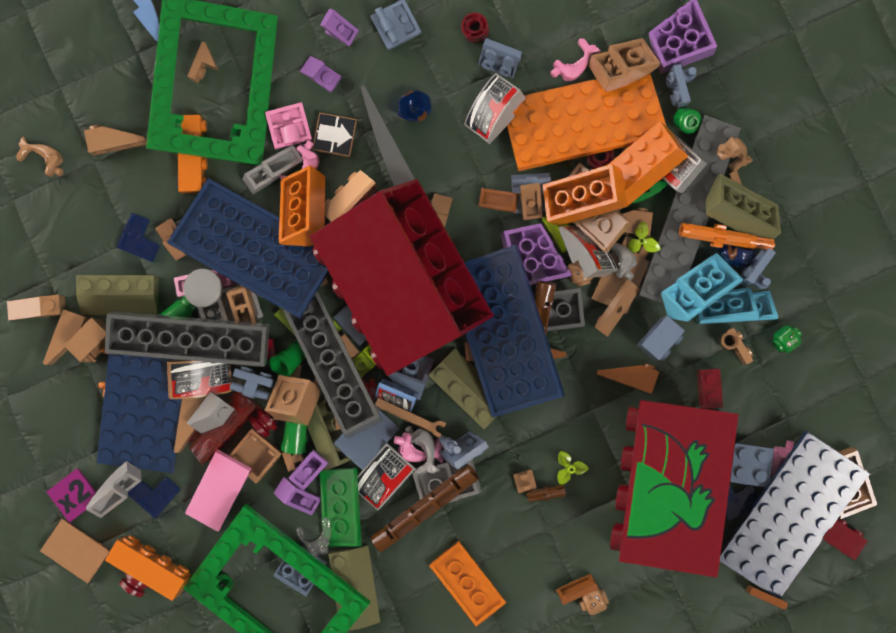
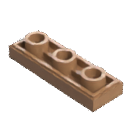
M626 280L619 287L614 299L608 303V308L598 318L594 328L608 337L640 291V288L631 281Z

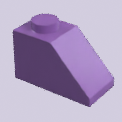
M283 477L274 492L284 504L310 515L313 514L321 501L319 496L306 488L303 491L285 477Z

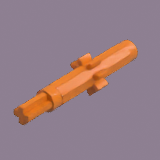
M681 223L679 228L680 237L710 241V246L722 248L723 244L764 250L768 248L773 250V247H775L774 239L726 230V225L714 224V228Z

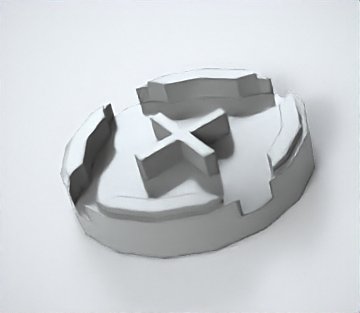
M198 269L188 275L184 282L183 290L185 297L191 304L206 308L219 301L223 285L220 277L215 272L208 269Z

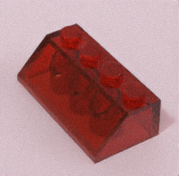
M236 391L230 398L232 402L229 404L235 410L222 426L202 434L198 433L192 438V445L189 448L199 462L202 464L210 462L215 452L221 450L249 420L248 418L254 415L256 410L262 405L255 399L243 396V393Z

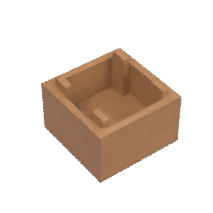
M90 318L64 346L80 362H96L95 358L101 353L100 350L105 348L106 323L102 319Z
M279 375L265 411L277 420L308 426L321 389L310 380Z
M252 428L229 456L252 468L248 477L255 483H258L284 452L268 438L260 435Z

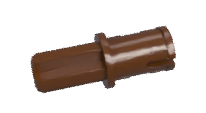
M564 485L544 486L542 489L527 491L526 496L528 502L549 501V499L565 497L566 493Z

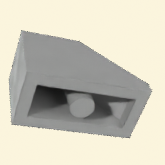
M210 392L187 424L198 432L204 433L222 426L235 409Z

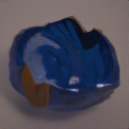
M419 90L409 91L402 95L398 102V116L410 122L423 121L431 112V98L428 94Z
M723 244V247L719 248L722 259L733 267H746L747 264L753 261L754 255L757 252L756 249Z

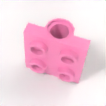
M302 102L265 112L275 150L312 140Z

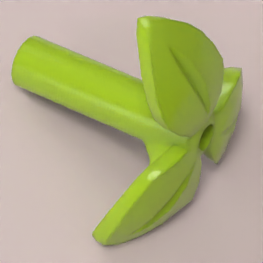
M641 222L635 230V234L639 239H631L628 249L636 253L640 250L641 245H643L644 249L648 252L661 250L653 236L646 237L649 233V228L646 222Z
M565 451L559 452L558 462L560 465L565 466V469L560 470L557 475L560 485L566 484L571 479L572 473L581 475L588 471L589 468L585 463L576 461L571 465V456Z

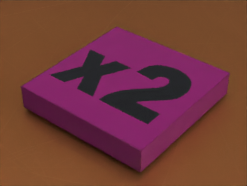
M77 468L49 489L47 494L70 523L86 511L87 505L97 491L82 471Z

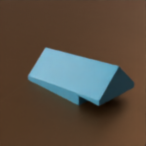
M716 253L678 278L675 284L662 291L661 296L667 316L671 319L689 321L739 285L744 279Z
M751 287L730 290L696 315L697 324L778 319L770 291L752 293Z

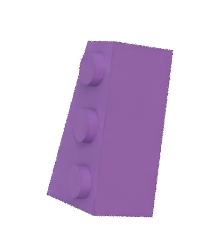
M690 0L672 16L665 19L649 32L652 52L661 63L658 67L660 74L669 72L675 65L681 64L683 67L712 56L717 48L697 0Z
M541 223L503 231L500 234L503 249L513 245L518 246L530 286L536 285L537 281L550 282L572 276Z

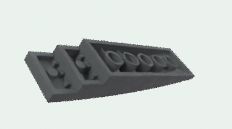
M364 85L361 86L372 129L393 186L414 180V176Z

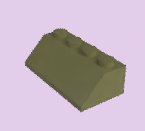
M720 173L717 175L705 200L706 215L741 233L774 239L781 234L779 208L776 203Z
M77 275L76 296L81 315H107L115 310L158 315L159 277L150 275Z
M455 348L428 376L485 429L496 417L492 418L477 369L469 361H466V358Z
M321 389L307 428L317 453L328 461V464L324 467L326 471L351 459L334 445L343 432L342 430H336L335 416Z
M369 545L330 551L329 561L331 570L371 601L348 631L380 623ZM336 602L338 612L342 606Z

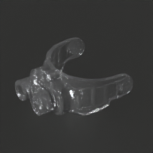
M327 517L322 519V534L314 542H310L304 536L301 527L297 528L299 539L307 545L308 551H311V555L314 557H318L320 552L321 554L328 553L327 546L331 537V528Z

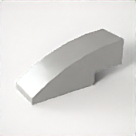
M294 145L245 173L242 180L253 195L279 179L280 175H285L303 162V159Z
M126 461L99 488L87 505L86 510L102 518L128 498V491L142 481L141 470Z

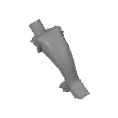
M615 243L612 250L615 251L620 261L616 276L619 278L625 277L630 281L634 277L630 270L637 264L636 256L624 245Z
M412 426L405 428L406 433L411 435V443L422 446L427 456V462L417 468L415 473L423 475L427 472L435 474L441 471L434 465L435 445L431 434L422 429L414 432Z

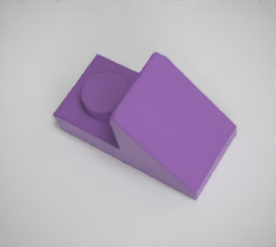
M333 9L328 10L320 24L325 29L327 35L347 46L351 45L359 31Z
M311 56L300 70V73L330 93L333 92L342 78L339 74L328 68L323 61Z
M312 450L304 457L302 463L288 479L304 491L328 464V461L315 450Z

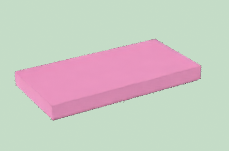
M217 450L185 514L219 532L252 468Z

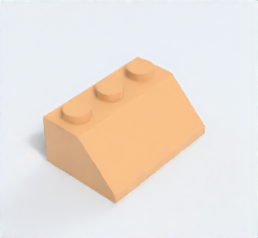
M361 170L358 173L356 171L352 173L348 178L349 182L345 186L341 185L334 194L336 195L331 200L327 199L325 201V217L330 222L368 199L378 189L376 183Z

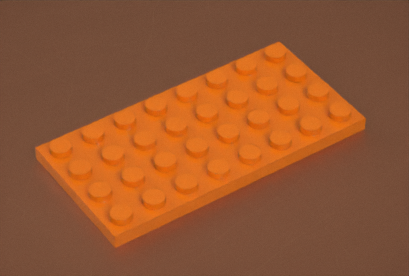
M649 73L635 82L605 92L598 80L594 79L524 95L526 99L513 111L515 117L507 125V130L518 171L628 147L659 121L665 126L666 123L651 74Z

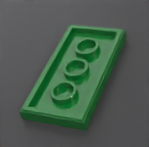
M338 468L326 471L322 469L319 473L323 547L361 546L357 468Z

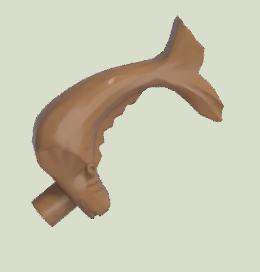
M22 136L18 143L21 149L16 155L19 162L25 160L31 151H35L44 157L47 165L45 169L47 176L52 177L54 174L61 176L63 174V169L59 168L63 159L56 149L43 144H28L26 138Z
M731 137L725 144H721L718 147L717 156L720 160H726L730 157L734 159L738 156L727 166L731 173L737 171L741 166H747L748 163L753 161L750 156H747V147L739 138Z

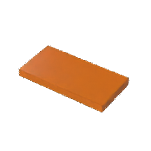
M460 541L429 564V567L476 627L507 603Z

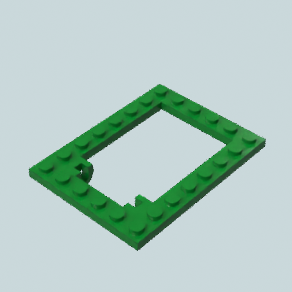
M162 0L146 149L257 166L261 165V162H263L267 124L265 112L268 111L278 15L197 0ZM181 19L256 32L246 125L232 124L230 141L182 134L183 128H181V124L184 121V116L171 114Z
M247 504L241 509L183 588L237 632L273 633L227 597V594L233 588V580L226 574L218 575L241 543L247 546L250 542H253L256 545L253 550L254 553L260 552L265 545L342 606L321 633H347L371 602ZM219 583H224L226 587H222Z

